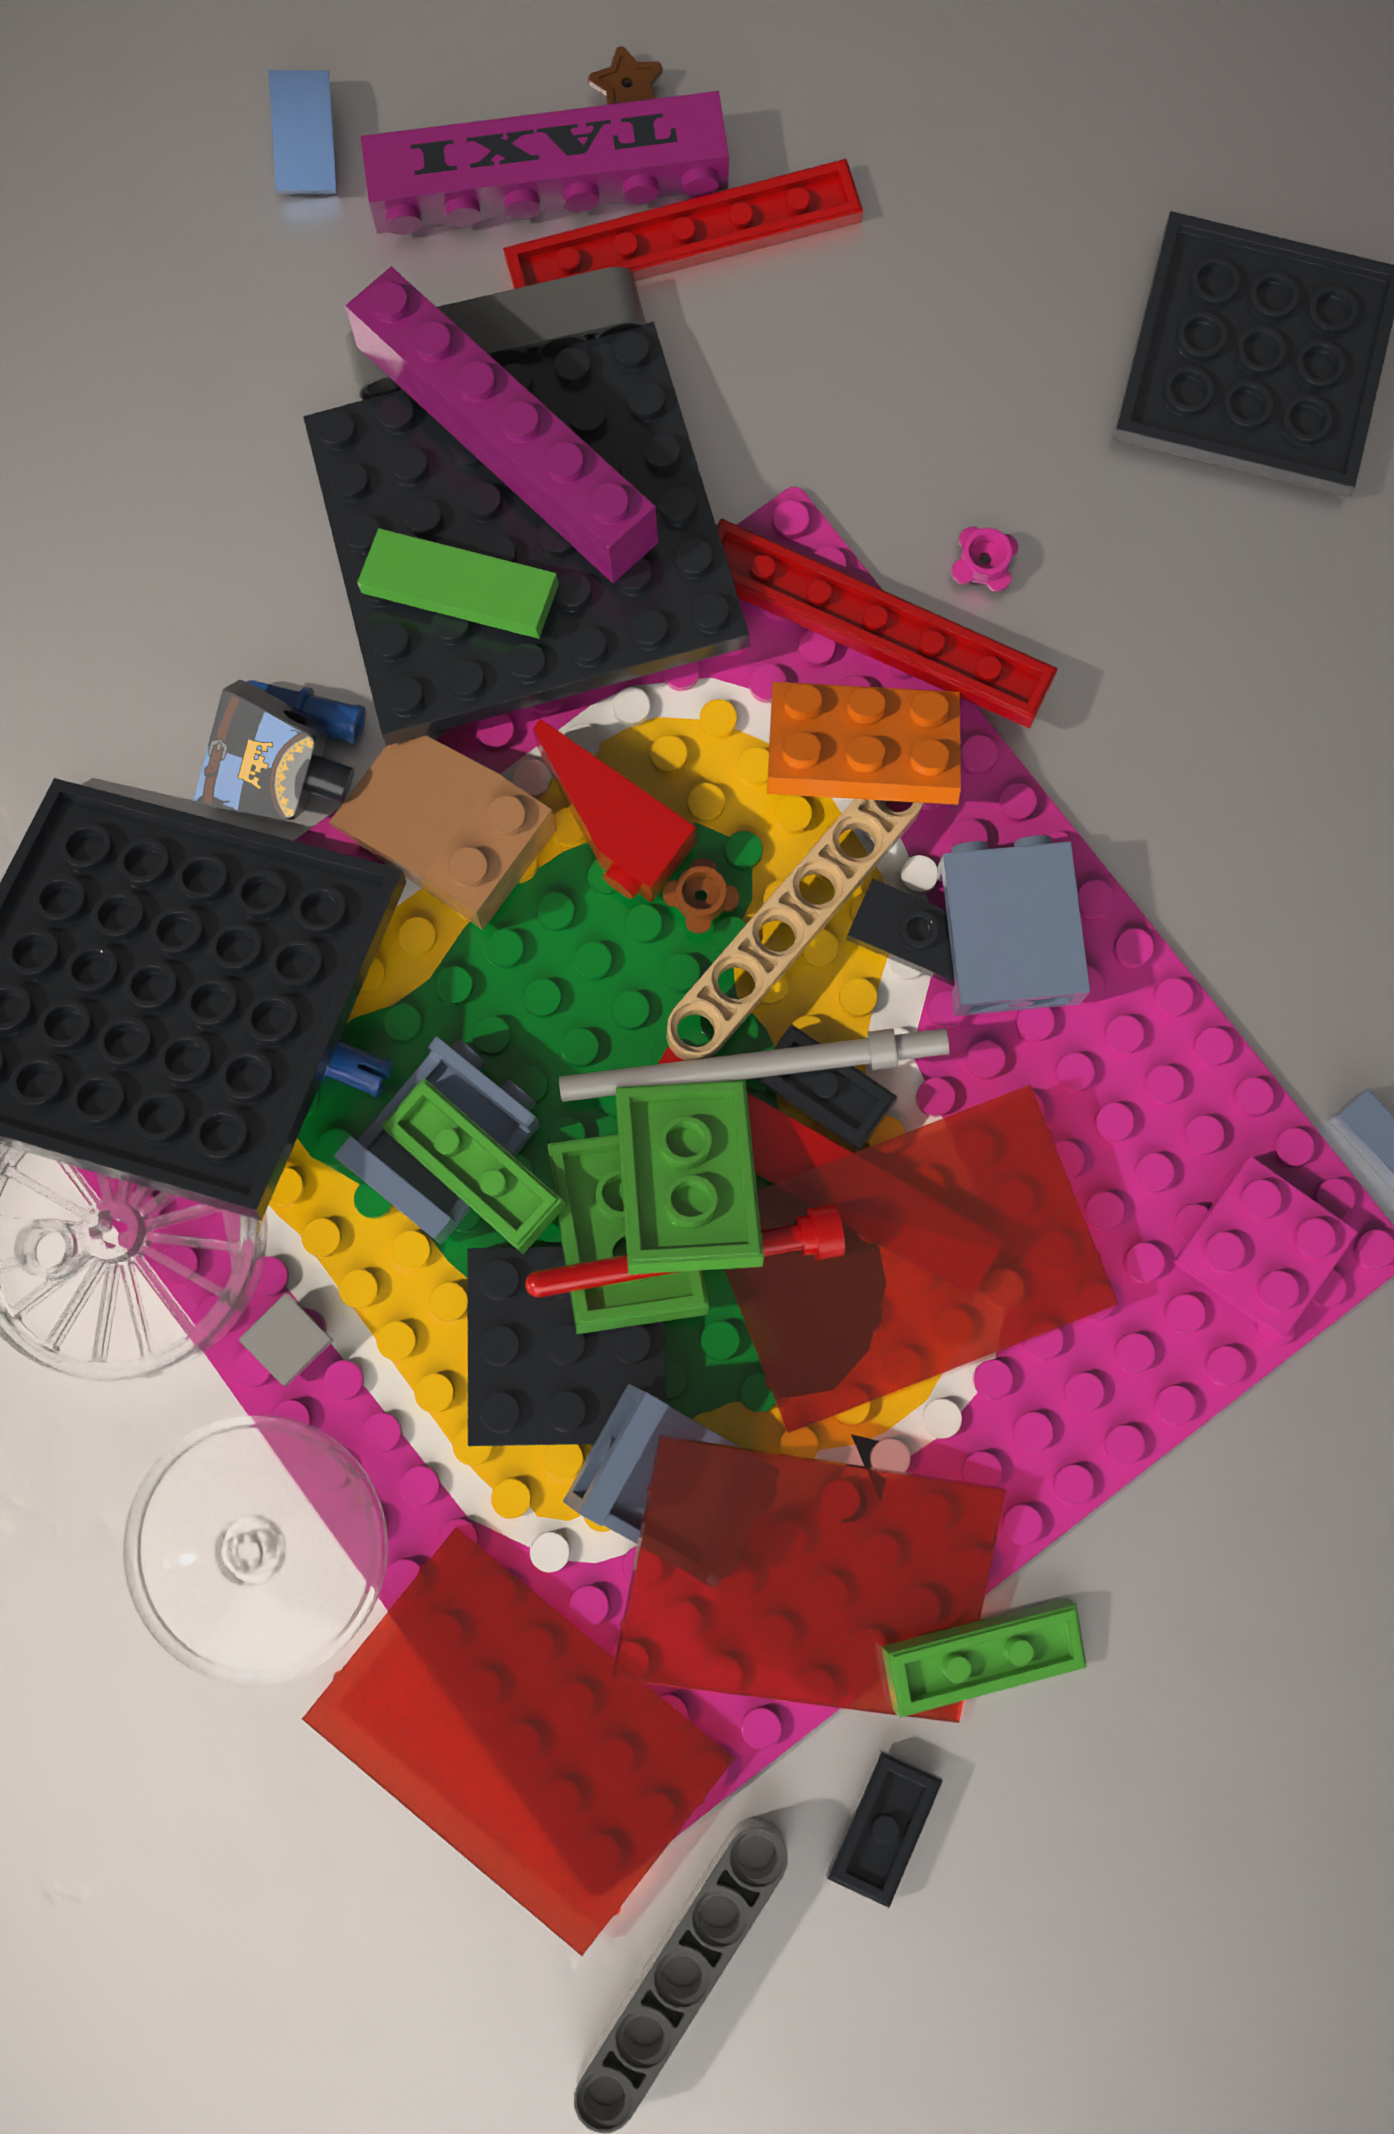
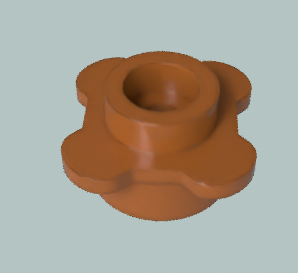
M701 858L695 860L691 868L686 870L679 877L678 881L672 880L665 885L663 898L668 906L677 907L684 915L686 927L689 931L702 934L711 928V921L723 911H733L737 907L739 893L734 886L726 885L723 877L716 871L714 862ZM696 892H706V900H696Z

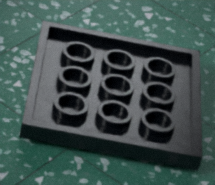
M1170 211L1165 224L1112 440L1349 498L1356 486L1394 320V265Z

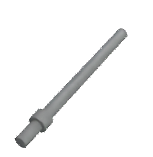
M893 1028L867 1031L868 1038L559 1076V1087L562 1102L615 1096L616 1087L736 1081L871 1064L872 1070L898 1067V1060L949 1054L948 1035L946 1028L896 1035Z

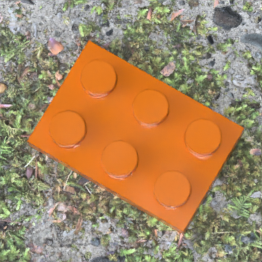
M772 682L767 794L958 805L961 791L960 692Z

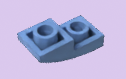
M268 70L276 194H336L329 71Z

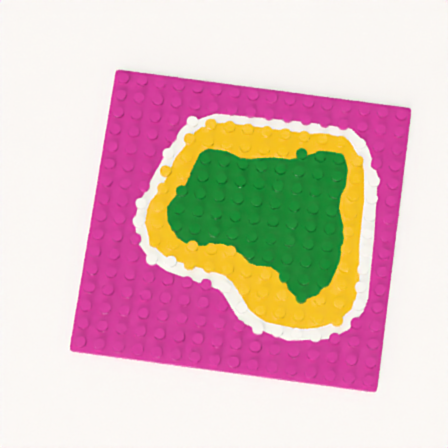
M790 487L737 524L740 527L882 589L805 492L798 487ZM740 598L738 599L749 632L751 647L454 727L435 739L499 773L552 809L556 831L484 930L405 877L407 883L341 1035L343 1043L381 1058L393 1060L394 1064L389 1081L382 1080L381 1084L385 1085L386 1088L379 1098L372 1097L369 1093L329 1077L324 1082L321 1081L262 1221L70 1165L585 1889L593 1895H601L608 1891L884 1675L886 1669L881 1646L938 1632L1394 1276V1225L977 706L960 698L961 791L958 805L923 804L915 822L713 1057L773 1050L791 1024L820 1044L868 1038L867 1031L893 1028L896 1035L946 1028L949 1043V1054L898 1060V1067L872 1070L871 1064L854 1066L897 1096V1102L861 1152L757 1082L755 1078L744 1080H746V1090L749 1094L1004 1239L1003 1245L972 1298L966 1296L843 1224L845 1239L844 1256L817 1261L814 1255L802 1256L800 1250L766 1256L763 1258L762 1267L702 1270L709 1303L708 1315L664 1321L666 1404L779 1469L773 1481L775 1482L776 1489L771 1503L762 1515L753 1518L741 1540L743 1542V1551L737 1565L730 1574L725 1577L721 1576L714 1588L603 1525L600 1526L585 1518L562 1502L594 1444L468 1446L467 1248H513L514 1246L473 1209L468 1212L442 1245L439 1244L343 1165L334 1155L350 1136L356 1141L429 1056L431 1051L428 1045L436 1036L449 1047L459 1039L487 1063L480 1071L499 1087L506 1079L510 1080L536 1102V1105L530 1112L537 1118L540 1127L514 1158L554 1192L547 1144L618 1134L616 1095L562 1102L559 1076L658 1064L665 1050L669 1047L666 1035L668 1018L673 1009L854 800L849 798L767 794L772 682L944 691ZM542 719L696 827V844L668 882L672 880L678 881L679 877L691 868L695 860L701 858L709 859L716 865V871L723 877L726 885L734 886L739 893L737 907L730 912L723 911L711 921V928L707 932L697 934L687 929L686 918L677 907H671L665 903L663 898L664 887L652 903L638 893L633 899H630L612 888L603 879L602 876L606 871L600 867L537 748L533 728L538 721ZM879 800L884 808L891 812L906 811L913 804V802ZM338 809L294 840L387 865L330 825L329 821ZM853 828L846 830L839 837L840 848L846 855L852 858L866 857L874 850L872 838L861 829ZM1047 835L1052 837V843L1071 841L1090 993L1080 1005L954 1017L951 991L954 986L847 941L846 937L872 878L946 910L943 881L938 880L937 867L943 853H951V847L965 842L984 841L989 843V849L1014 847V842L1020 838ZM809 875L801 880L799 884L801 896L811 904H825L833 899L835 895L833 884L822 875ZM698 891L695 894V898L698 901H704L707 898V894L704 891ZM782 921L767 922L759 930L761 943L771 951L781 952L787 950L795 942L793 930ZM733 967L727 969L718 979L720 990L731 999L746 998L755 988L753 977L742 968ZM690 1015L680 1021L677 1026V1033L686 1045L701 1047L712 1040L714 1029L707 1018L701 1015ZM1250 1155L1358 1232L1287 1336L1280 1339L1172 1262L1240 1164ZM755 1174L761 1230L795 1224L796 1217L806 1216L807 1209L813 1208ZM558 1216L530 1247H563ZM285 1293L290 1294L334 1340L287 1387L282 1386L238 1340ZM852 1435L879 1441L871 1451L870 1462L874 1471L878 1475L885 1477L880 1501ZM854 1482L865 1493V1510L854 1520H839L837 1518H844L852 1514L859 1505L857 1490L851 1483Z

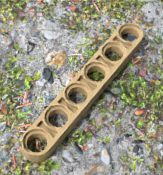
M854 799L673 1009L668 1018L666 1038L669 1048L677 1057L687 1061L711 1058L718 1053L915 822L924 803L913 802L912 806L906 811L891 812L884 808L879 800ZM853 828L861 829L872 838L874 850L866 857L852 858L846 855L840 848V835L846 830ZM813 874L828 878L835 890L833 899L821 905L809 903L801 896L799 890L801 880ZM782 921L793 930L795 942L787 950L781 952L771 951L765 948L760 941L759 930L767 922ZM736 967L748 971L755 983L753 992L742 999H731L724 995L719 988L718 979L725 970ZM690 1015H701L707 1018L714 1029L712 1040L701 1047L686 1045L677 1033V1026L681 1020Z

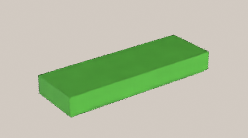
M378 528L357 582L362 594L538 639L559 585L557 574L554 572Z
M425 1078L416 1085L381 1125L388 1134L523 1254L567 1205Z
M1069 1598L881 1646L892 1708L899 1717L1087 1668L1077 1605Z

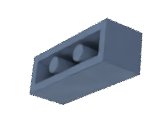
M1366 1089L1352 1098L1329 1121L1394 1191V1116L1369 1089Z

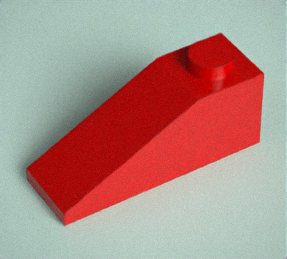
M540 719L533 728L537 748L600 867L606 871L602 876L603 879L627 898L633 899L638 893L652 903L696 844V827Z

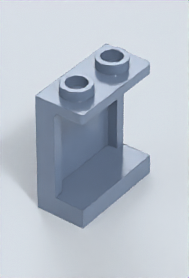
M1035 835L1016 840L1014 847L989 849V843L972 841L951 847V853H943L937 867L938 880L943 881L955 979V985L951 991L954 1017L1080 1005L1090 993L1071 841L1052 843L1051 836Z
M436 1036L428 1045L431 1051L429 1056L357 1141L350 1136L334 1157L442 1245L472 1208L381 1127L382 1123L416 1085L425 1078L513 1157L518 1154L540 1125L537 1118L530 1112L536 1105V1102L508 1079L500 1087L480 1072L487 1063L459 1039L449 1047Z
M628 1384L562 1502L585 1518L600 1526L603 1525L714 1588L721 1576L725 1577L730 1574L737 1565L743 1551V1542L741 1540L753 1518L762 1515L771 1503L776 1489L775 1482L773 1481L779 1469L671 1408L668 1404L649 1393Z

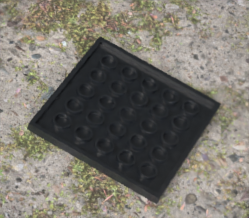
M654 321L646 323L644 327L638 325L601 335L599 338L587 339L588 341L583 340L498 363L656 507L658 543L615 583L606 578L403 389L303 416L381 734L386 746L751 647L747 625ZM378 528L556 573L559 585L539 639L362 594L357 582Z
M54 778L0 882V1144L262 1221L407 883L403 869Z

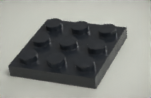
M515 1247L467 1248L468 1446L595 1444L628 1384L666 1403L664 1321L577 1334L570 1292L537 1298L531 1296L525 1287L526 1278L530 1273L566 1266L563 1247H529L524 1254Z

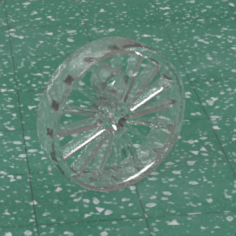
M0 1144V1197L7 1181L12 1178L81 1218L80 1221L54 1218L35 1219L0 1214V1225L22 1228L14 1242L15 1256L0 1260V1274L22 1268L30 1275L46 1279L12 1306L8 1303L0 1285V1337L24 1357L52 1372L80 1380L104 1383L145 1380L173 1371L198 1358L219 1342L241 1317L253 1297L265 1263L268 1242L267 1212H265L262 1221L206 1204H199L153 1217L176 1200L178 1196L161 1192L147 1202L154 1189L139 1185L133 1194L134 1183L120 1179L116 1194L113 1177L97 1173L103 1198L102 1201L76 1166L57 1161L90 1205L88 1209H85L18 1171L17 1165L27 1152ZM222 1212L227 1241L155 1233L153 1231ZM113 1218L128 1225V1231L118 1235L119 1246L103 1240V1234L111 1231L113 1228ZM58 1232L64 1239L65 1253L56 1265L44 1268L37 1258V1246L44 1236ZM157 1243L229 1252L232 1273L226 1287L218 1285L153 1248L151 1244ZM144 1255L149 1256L219 1296L212 1309L197 1325L193 1323L144 1258ZM90 1265L47 1339L43 1342L22 1323V1317ZM134 1265L186 1333L177 1341L156 1352ZM121 1273L141 1357L126 1361L107 1362ZM104 1274L91 1359L83 1361L61 1353L60 1346Z

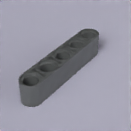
M623 267L604 268L437 307L497 363L583 340L588 341L587 339L599 338L601 335L638 325L646 326L634 275L631 270ZM351 330L347 335L346 343L359 397L365 400L402 390L398 384L357 348L353 331Z
M761 1817L747 1818L738 1822L729 1832L583 2062L577 2076L574 2091V2109L578 2119L586 2128L597 2133H612L623 2128L631 2119L783 1878L788 1865L787 1849L781 1831L771 1821ZM752 1837L765 1838L775 1847V1855L772 1862L760 1870H752L745 1867L737 1857L741 1844ZM724 1896L731 1899L737 1905L739 1912L736 1919L730 1925L724 1928H714L702 1919L700 1914L702 1905L712 1897ZM676 1956H687L699 1965L701 1973L693 1984L686 1987H678L671 1984L665 1978L662 1971L664 1965ZM648 2016L655 2019L661 2025L663 2034L656 2043L649 2046H640L628 2038L625 2031L626 2025L634 2018ZM600 2077H610L619 2082L625 2094L618 2103L603 2106L596 2103L590 2097L587 2087L593 2080Z

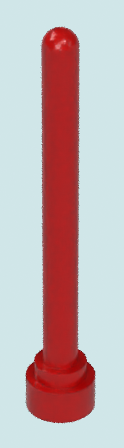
M835 1204L808 1208L806 1216L796 1217L795 1224L761 1230L764 1257L800 1250L802 1256L814 1255L818 1261L844 1256L845 1254L843 1226ZM627 1255L534 1271L526 1278L525 1287L531 1296L540 1298L678 1272L628 1275Z

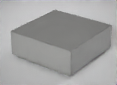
M287 1293L238 1339L285 1387L293 1382L334 1341Z

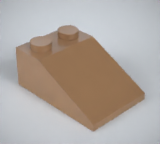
M426 735L385 746L329 821L332 827L387 865L403 869L406 878L482 930L490 922L556 831L552 809L499 773Z

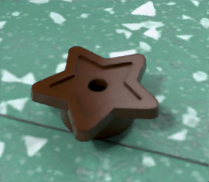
M619 46L615 51L611 66L591 73L587 81L591 87L604 94L607 105L656 99L652 86L663 73V67L660 62H637L625 47ZM629 80L633 84L631 87L626 88L622 85V82Z

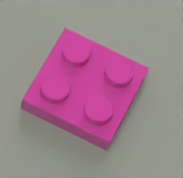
M1250 1155L1240 1164L1172 1262L1280 1339L1287 1336L1358 1232Z

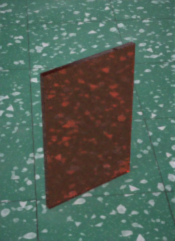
M1031 1085L1019 1088L757 1191L761 1230L795 1224L796 1217L806 1216L808 1208L835 1204L840 1214L845 1239L844 1256L817 1261L814 1255L802 1256L800 1250L766 1256L763 1258L762 1267L724 1269L766 1375V1386L773 1393L788 1433L1118 1305L1101 1262L1102 1255L1095 1247L1052 1140L1053 1133L1046 1125Z
M659 1435L651 1480L647 1487L648 1495L624 1616L620 1622L621 1631L612 1676L616 1680L897 1715L892 1708L881 1646L980 1621L1006 1490L997 1486ZM964 1701L911 1714L906 1717L959 1723Z
M458 1527L452 1531L427 1564L419 1568L415 1579L345 1666L334 1673L333 1681L302 1718L311 1728L581 1956L584 1955L611 1918L620 1913L621 1905L696 1808L704 1804L706 1795L735 1759L731 1753Z

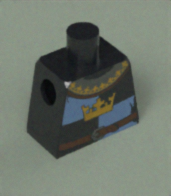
M239 679L222 690L193 803L206 807L284 820H295L307 809L312 794L343 804L352 784L354 768L322 757L329 735V727L326 724L253 684Z

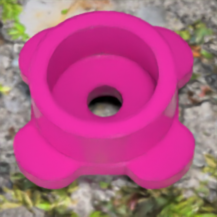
M968 527L964 529L958 539L959 545L962 548L960 558L953 564L951 569L954 580L961 585H967L971 582L984 584L993 592H1001L1007 589L1012 579L1008 571L1010 560L1018 552L1016 539L993 528L979 529L978 527ZM987 555L991 561L988 564H983L980 562L979 557Z

